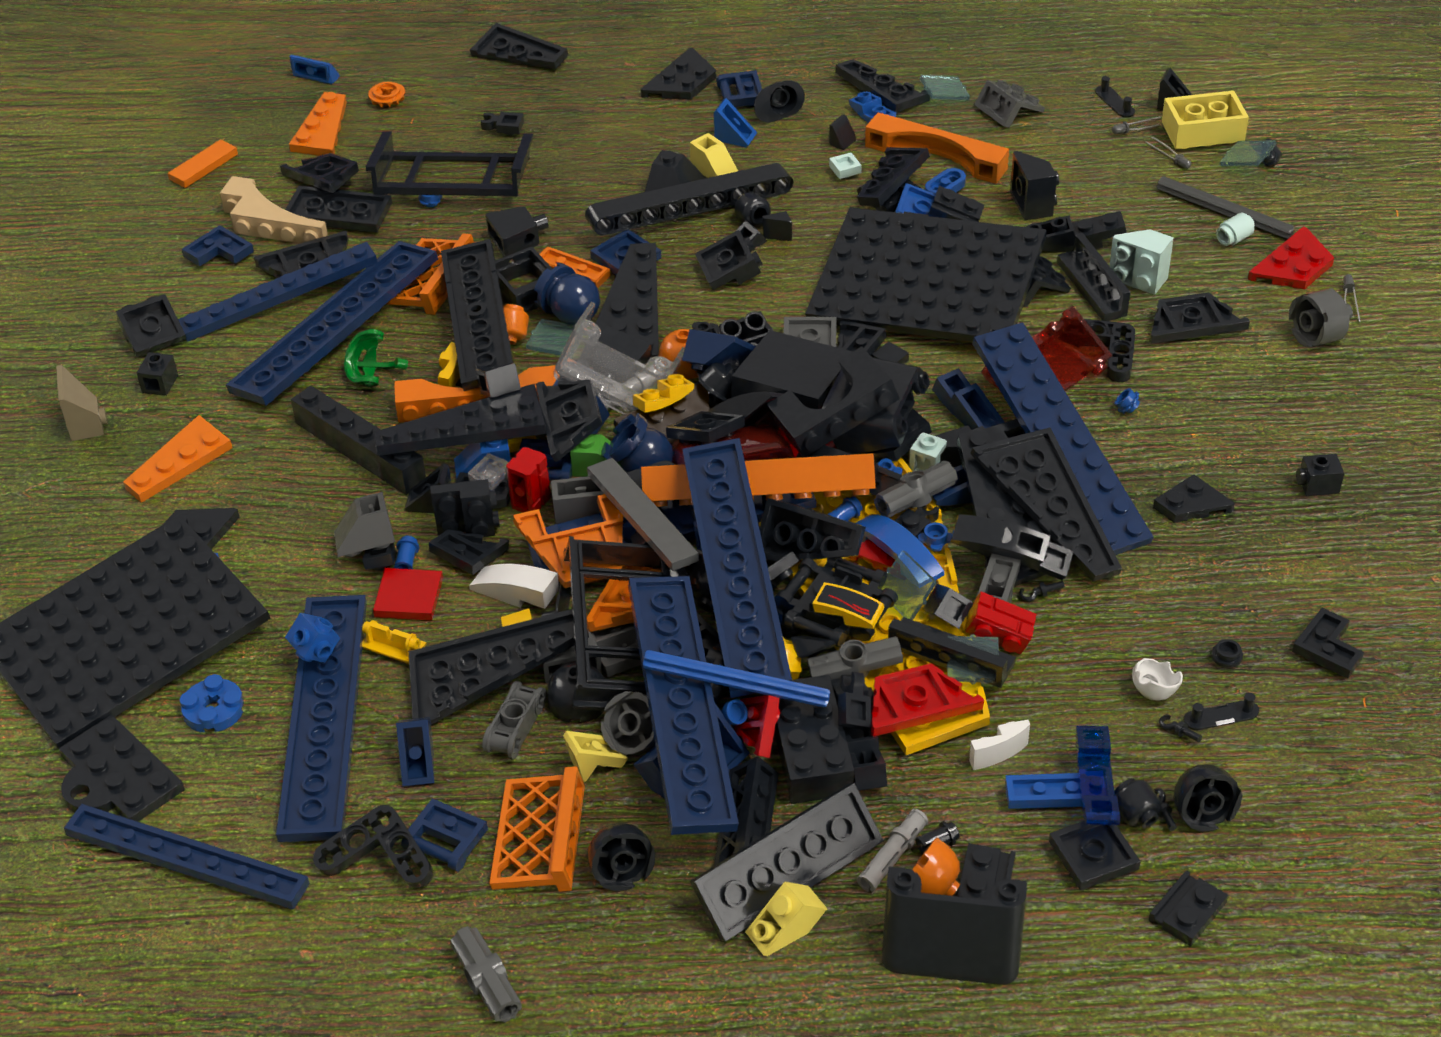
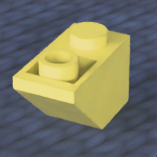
M707 133L690 142V161L705 177L710 178L738 171L724 143L711 134Z
M784 882L745 932L764 956H769L807 935L827 908L809 886Z

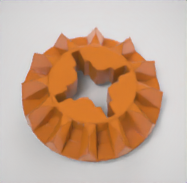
M382 82L369 90V100L372 101L373 105H379L380 107L387 105L390 107L392 104L398 105L399 101L404 100L405 88L399 83Z

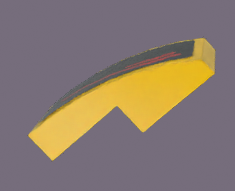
M825 582L812 603L814 611L817 613L843 616L845 625L874 629L884 610L883 603L864 593Z

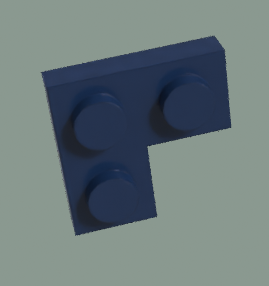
M220 225L182 248L183 257L198 266L207 263L218 254L236 264L254 252L252 243Z

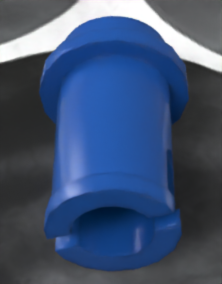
M846 497L842 501L843 504L831 513H828V515L849 521L851 518H858L863 507L856 497Z
M403 536L396 545L398 553L394 568L413 569L414 557L420 547L416 538Z

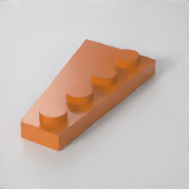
M324 92L290 141V152L317 156L329 153L335 154L334 149L338 142L337 136L341 130V120L344 117L347 104L346 95L335 92Z
M198 415L123 481L125 489L142 503L232 449L231 440Z

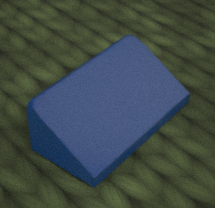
M295 55L289 56L293 76L333 84L339 78V73L330 63Z

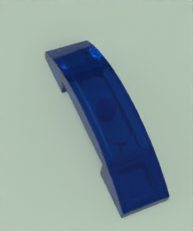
M1076 726L1078 783L1084 821L1086 824L1120 825L1118 798L1114 793L1110 761L1111 743L1109 727Z

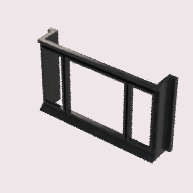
M383 131L365 167L366 171H371L373 194L518 196L519 185L527 161L530 159L533 134H523L517 153L394 151L392 132ZM393 160H415L405 182H384ZM424 160L490 161L482 183L415 182ZM499 161H514L511 168L512 184H491Z
M569 536L563 554L564 561L570 562L577 684L573 694L572 707L573 709L604 711L606 705L614 696L623 692H640L645 695L647 693L645 682L590 679L589 657L641 659L639 648L588 645L584 578L629 581V578L679 577L678 569L672 571L650 545L576 540L573 536ZM583 563L661 568V572L583 567Z

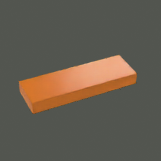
M220 139L168 172L169 180L187 188L238 155L237 147Z
M548 246L540 253V256L552 269L557 266L556 263L558 262L566 264L576 274L591 279L597 288L611 276L610 269Z

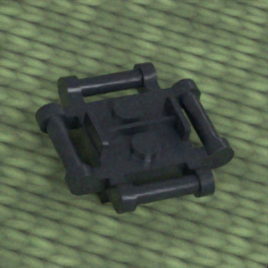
M842 557L828 558L824 567L818 566L810 558H804L798 565L799 570L786 588L780 590L774 597L775 604L779 608L788 611L783 623L785 627L790 629L798 628L821 638L834 640L836 642L835 646L838 648L844 642L852 640L853 637L862 641H869L874 635L875 629L845 625L843 616L815 612L812 603L824 582L859 591L883 603L884 610L876 625L888 608L893 607L898 600V595L894 590L889 588L881 590L887 579L886 571L880 569L874 571L845 560ZM808 577L814 579L800 600L793 598ZM862 579L870 581V584L863 583Z

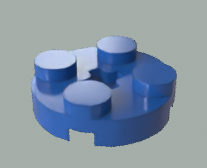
M213 674L207 676L204 681L193 685L187 692L181 695V712L185 723L191 729L205 732L204 729L214 728L215 732L231 727L240 719L243 713L244 699L240 688L234 682L222 679L220 675ZM214 702H217V703H218V706H216V707H213V706H208V707H207V705H209L210 703H214Z

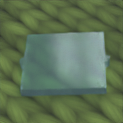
M920 76V80L924 85L923 89L927 90L931 99L969 100L970 98L966 91V86L956 76Z
M1276 140L1238 141L1231 150L1227 151V154L1220 161V165L1259 166L1277 145Z
M541 319L536 329L531 331V337L526 344V349L569 357L575 346L579 345V339L584 332V327Z
M902 550L893 565L887 568V579L881 590L884 588L894 590L898 595V600L893 607L903 617L913 620L922 605L927 604L926 599L937 581L906 551Z
M974 634L970 635V637L948 636L950 639L999 656L998 637H976ZM953 658L947 662V676L953 677L959 682L975 684L976 682L993 683L996 681L995 673L981 668L978 672L969 670L967 663Z

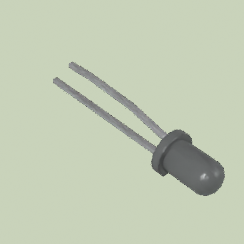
M1155 117L1129 124L1127 122H1123L1122 124L1113 126L1112 133L1126 134L1129 132V130H1143L1148 128H1154L1159 126V124L1149 127L1129 129V125L1160 119L1161 117Z
M1152 137V139L1156 140L1160 144L1167 147L1170 151H1172L1176 155L1175 158L1166 154L1165 152L1148 143L1147 141L1145 142L1149 146L1153 147L1154 149L1173 159L1175 165H1180L1185 169L1191 167L1190 160L1185 158L1184 155L1181 153L1177 154L1169 146H1167L1160 140Z
M1347 274L1343 277L1344 301L1346 303L1347 293H1354L1358 320L1361 322L1353 276Z

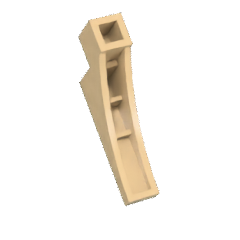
M232 176L220 192L224 213H230L235 234L299 244L328 236L325 222L293 214L275 205L259 192L254 179Z

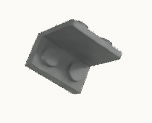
M1000 79L997 82L987 80L974 104L998 123L1010 128L1020 107L1044 112L1045 107L1039 104L1040 100L1037 97L1024 93L1025 89L1015 83H1012L1010 86Z

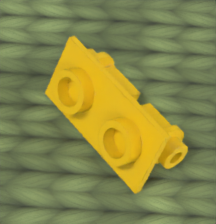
M375 620L366 621L362 627V632L366 633V637L362 642L363 649L409 664L408 651L423 648L427 645L426 642L417 638L416 634H408L396 629L391 631L389 627L378 624Z

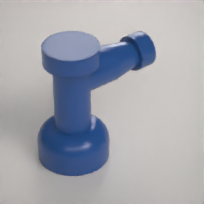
M738 699L728 701L723 706V709L720 710L730 725L742 724L747 719V708Z

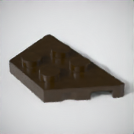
M699 383L694 385V390L669 406L646 413L640 409L634 410L615 418L613 425L616 427L628 415L636 416L639 413L647 419V428L655 429L663 433L667 438V426L700 411H709V393ZM667 438L671 443L674 454L682 451L684 448L700 443L699 441L680 443L679 439Z

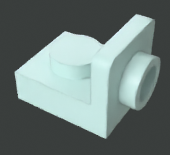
M921 433L910 448L909 468L912 472L924 471L940 463V455L945 449L947 441L927 433Z

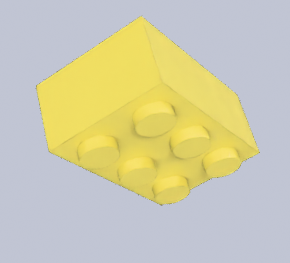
M1234 90L1165 98L1162 124L1175 149L1199 146L1208 147L1217 144H1233L1245 141L1249 116Z

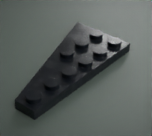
M535 384L521 387L520 390L493 398H484L375 431L374 433L377 456L542 435L546 434L536 387Z

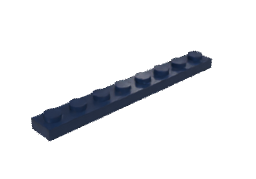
M364 242L338 254H333L326 259L309 264L292 273L285 274L275 280L260 284L258 287L238 293L224 301L214 303L207 308L190 313L178 320L189 342L377 264V257L368 242Z
M84 804L79 806L64 827L65 833L69 837L293 910L310 885L308 876Z

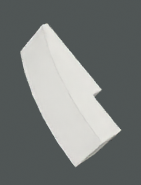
M495 564L483 567L469 585V588L472 591L519 608L524 602L545 609L559 591L558 573L543 568L520 564Z

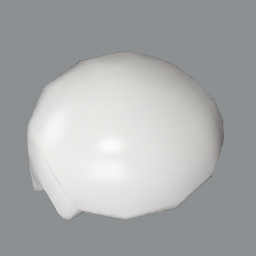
M1143 658L1133 667L1132 678L1135 687L1145 698L1160 701L1166 700L1175 694L1182 684L1183 674L1181 671L1174 673L1168 661L1158 662L1154 659Z

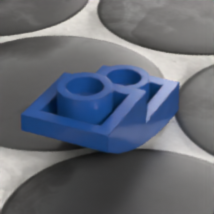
M861 92L857 97L849 99L850 106L867 123L872 120L877 112L896 117V112L882 106L881 98L871 94V92Z

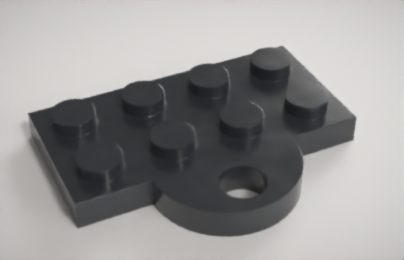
M112 714L59 748L61 756L73 767L64 777L61 791L67 807L74 813L81 804L106 812L115 809L122 817L139 822L185 790L183 782ZM80 793H89L83 799H74Z

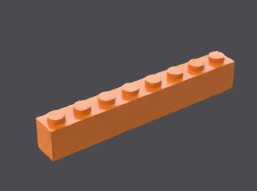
M873 453L745 461L753 501L754 495H765L766 500L767 498L783 500V494L794 493L795 499L812 498V492H823L824 497L841 496V490H852L853 496L870 495V489L876 488ZM685 464L641 467L642 491L657 507L668 506V500H679V505H693Z

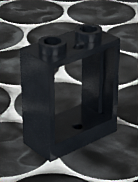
M532 246L495 260L503 300L507 304L523 307L526 313L537 309L538 307L534 304V301L537 300L538 293L534 289L538 280L516 289L507 281L530 272L539 279L547 268L552 270V267Z

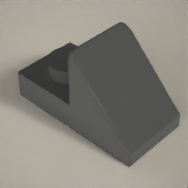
M991 554L978 594L982 591L1012 604L1013 587L1020 569L1021 560Z

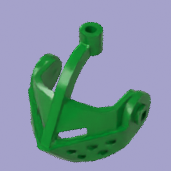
M369 329L359 332L350 342L345 354L344 369L346 376L352 382L366 387H373L379 385V377L374 376L376 368L406 370L408 360L396 358L393 362H377L376 349L378 344L383 341L384 332L377 329ZM367 350L363 361H358L362 351ZM358 367L362 368L364 375L360 374Z

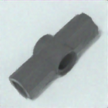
M942 461L924 471L906 473L901 476L900 483L876 494V499H874L875 507L882 516L890 518L909 507L925 506L932 501L931 496L955 485V481L958 479L956 470L951 466L950 462Z
M895 636L866 644L859 640H849L841 645L840 650L808 657L806 661L810 677L830 675V679H837L842 675L851 676V672L863 673L864 677H866L870 670L903 663V655L899 640Z
M466 926L458 930L456 935L450 939L451 946L463 965L466 979L475 995L480 994L495 1022L503 1021L505 1023L515 1018L516 1014L522 1009V1005L508 981L507 972L500 957L496 952L491 953L477 928Z

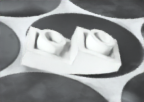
M1029 720L998 725L997 736L972 740L969 759L972 769L978 770L1000 763L1026 747L1029 740Z

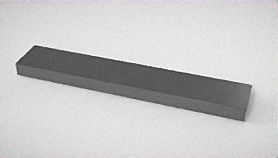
M613 458L587 467L588 476L672 571L699 561V554Z

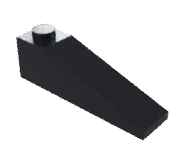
M767 498L759 527L765 557L775 562L792 551L798 560H803L804 558L825 559L858 556L866 529L865 526L771 498Z

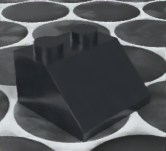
M1019 151L1013 152L1010 193L1024 220L1052 217L1054 206L1057 205L1056 186L1059 185L1058 172L1054 171L1049 161Z

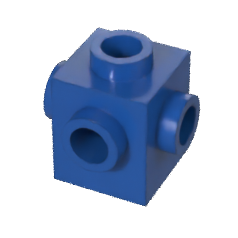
M299 613L285 636L288 642L295 648L296 655L307 662L312 660L326 662L340 640L338 634L332 629L333 625L325 618Z

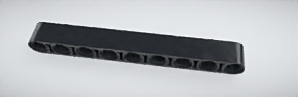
M773 163L598 202L587 208L585 218L598 235H608L735 206L738 198L749 192L756 193L763 198L782 195L791 190L794 181L781 164Z

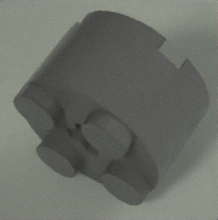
M1332 288L1299 296L1292 301L1289 308V320L1293 319L1295 327L1291 329L1296 340L1305 347L1319 346L1342 340L1348 331L1349 319L1353 317L1352 307L1346 304L1341 295Z

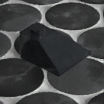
M662 150L652 163L645 192L706 178L685 155Z

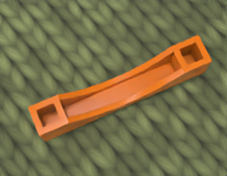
M879 112L865 127V147L882 152H885L887 147L928 148L929 153L948 158L960 164L974 178L994 184L998 183L1008 169L1009 149Z
M556 365L526 369L518 375L520 387L535 384L536 387L538 382H544L546 386H553L557 380ZM424 379L394 381L398 423L412 421L488 398L481 394L479 387L464 391L463 388L442 386Z

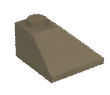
M62 365L56 366L58 399L71 441L104 435L103 424L108 423L105 407L100 408L97 397Z

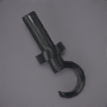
M1063 581L1048 585L1041 582L1039 587L1033 588L1032 596H1024L1022 594L1024 588L1019 591V597L1025 602H1031L1036 599L1037 595L1041 594L1042 597H1046L1047 592L1065 588Z
M1168 714L1163 715L1159 719V726L1164 730L1174 729L1175 735L1179 737L1185 735L1196 742L1202 740V736L1190 730L1188 724L1184 721L1179 723L1174 721L1170 724H1165L1163 722L1171 718Z
M1156 788L1154 791L1156 794L1159 793V798L1162 802L1158 815L1165 820L1169 830L1174 831L1177 826L1171 816L1172 808L1170 804L1165 803L1166 794L1163 789Z

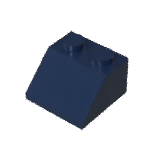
M690 329L682 361L692 364L691 369L703 372L715 362L724 365L731 363L734 370L739 368L756 346L735 336Z

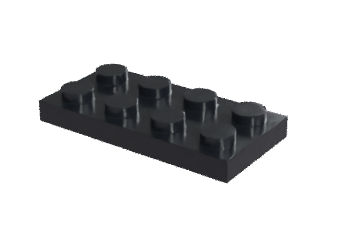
M298 186L285 210L302 217L323 221L326 223V227L378 232L392 205L391 195L346 190H336L330 193L317 187Z

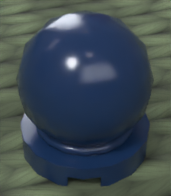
M556 263L557 266L552 270L547 268L536 283L534 291L538 295L534 304L545 313L554 314L563 323L580 325L589 322L597 313L601 302L599 290L595 283L586 276L576 274L571 267L563 263Z
M639 413L636 416L630 414L613 429L616 436L610 445L605 442L601 451L605 459L613 458L616 462L620 461V466L626 473L664 460L673 463L674 459L671 443L666 436L655 429L647 428V419Z

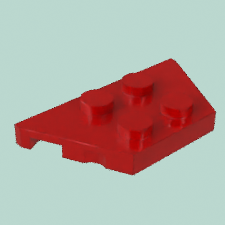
M1303 226L1251 269L1248 274V280L1256 282L1257 277L1273 279V285H1286L1305 290L1333 266L1334 256L1307 227Z
M932 663L875 677L873 688L871 735L874 737L981 710L985 700L978 694L972 697L963 691L962 683L953 677L945 675L941 669Z

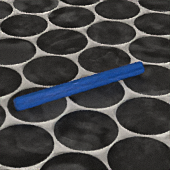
M651 650L645 652L643 667L649 670L771 695L819 707H826L829 702L830 690Z

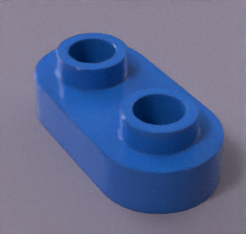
M957 168L946 169L925 184V190L936 194L938 187L941 186L951 189L956 193L965 186L966 174Z

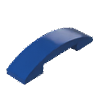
M871 514L856 522V524L866 527L862 542L868 539L899 562L902 565V574L918 587L923 588L944 576L943 568L920 540L899 523L878 514Z

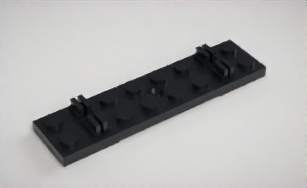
M491 239L441 251L459 373L464 391L479 387L475 368L484 365L495 368L514 363Z

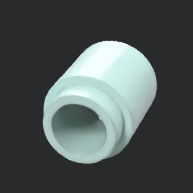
M1245 213L1233 216L1221 223L1216 230L1218 241L1224 246H1233L1254 233V221Z

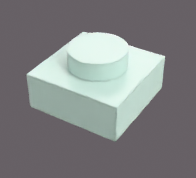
M851 152L829 158V167L839 179L861 173V164Z

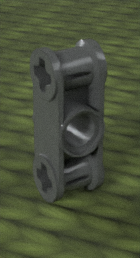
M519 681L513 682L506 699L485 731L482 743L483 751L490 753L493 750L505 753L509 758L515 759L536 718L545 706L546 689L543 687L534 689L522 686V683Z

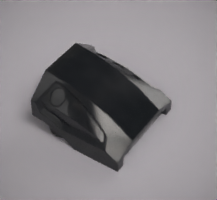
M754 311L748 313L745 318L741 317L739 320L727 319L722 324H719V326L718 324L713 325L711 331L712 333L735 336L757 346L769 330H774L767 323L761 311Z

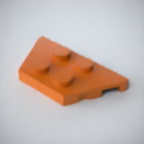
M622 565L624 570L661 572L660 569L657 570L652 567ZM609 579L587 616L590 632L634 623L628 589L629 581Z

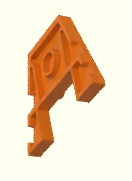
M605 494L597 497V503L604 522L547 534L539 509L513 515L514 525L550 571L558 573V581L564 588L571 587L570 562L564 561L563 554L569 536H573L576 540L622 543L623 514ZM583 563V567L622 569V565ZM584 578V584L601 579Z

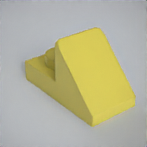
M566 731L563 735L571 761L574 766L578 767L583 782L588 780L597 765L622 768L628 760L626 754L611 749L602 735Z

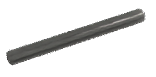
M1165 176L1161 177L1158 181L1157 189L1230 218L1239 213H1245L1253 219L1254 227L1279 237L1289 239L1294 233L1295 227L1286 222Z

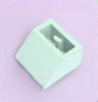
M1150 229L1115 235L1112 240L1109 266L1125 285L1155 295L1168 279L1174 237Z

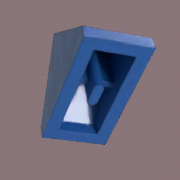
M725 98L714 111V136L723 143L747 147L757 132L729 100Z

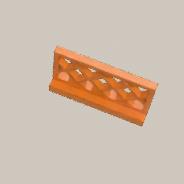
M463 233L458 240L421 238L417 246L429 247L431 250H435L439 254L438 260L429 267L428 271L420 274L405 288L418 284L417 286L408 290L404 288L386 304L424 307L426 314L435 315L448 297L441 251L474 243L472 234ZM416 294H419V295H420V297H412V296H414V295H416Z
M577 766L565 767L564 775L506 779L489 883L492 890L556 885L559 892L572 891L585 785ZM560 786L559 791L549 799L542 794L549 787ZM528 789L530 791L519 801L513 798L514 790ZM534 799H540L543 804L532 813L525 808ZM551 809L556 813V816L545 825L539 818ZM518 812L526 816L515 827L509 824V820ZM534 823L540 829L527 839L521 833ZM548 835L552 839V843L541 851L535 844ZM516 837L522 844L511 853H508L505 850V846ZM530 849L536 856L523 866L517 859ZM543 861L549 866L548 874L534 875L531 873ZM513 864L518 869L512 876L500 878L501 872L509 865Z

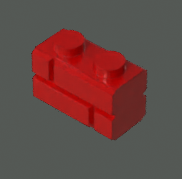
M522 447L516 454V458H512L506 465L511 507L524 513L537 509L540 510L542 508L541 505H545L551 498L547 457L540 451Z
M980 591L969 610L965 632L975 636L980 641H988L1003 647L1007 652L1022 654L1032 639L1036 613Z

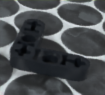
M1064 318L1060 320L1057 333L1060 340L1068 343L1109 347L1107 377L1114 382H1125L1130 379L1136 332L1132 325L1122 322L1081 318ZM1091 331H1098V332H1101L1102 334H1092V333H1090V332H1091ZM1120 335L1125 336V340H1120ZM1115 351H1125L1127 354H1119ZM1117 365H1122V370L1117 369Z
M380 805L321 844L313 854L314 865L323 874L334 876L382 845L396 869L410 887L422 888L428 885L433 877L432 865L401 817L388 805ZM384 816L388 818L390 823L386 827L382 825L380 820ZM370 825L376 835L372 836L366 827ZM354 834H365V841L360 847H350V839ZM400 839H407L409 841L408 849L401 854L393 853V846L396 841ZM341 844L348 854L344 855L342 853V850L339 848ZM327 854L333 856L334 862L330 865L326 863L325 856ZM411 859L420 868L422 874L419 877L414 875L413 870L407 863Z

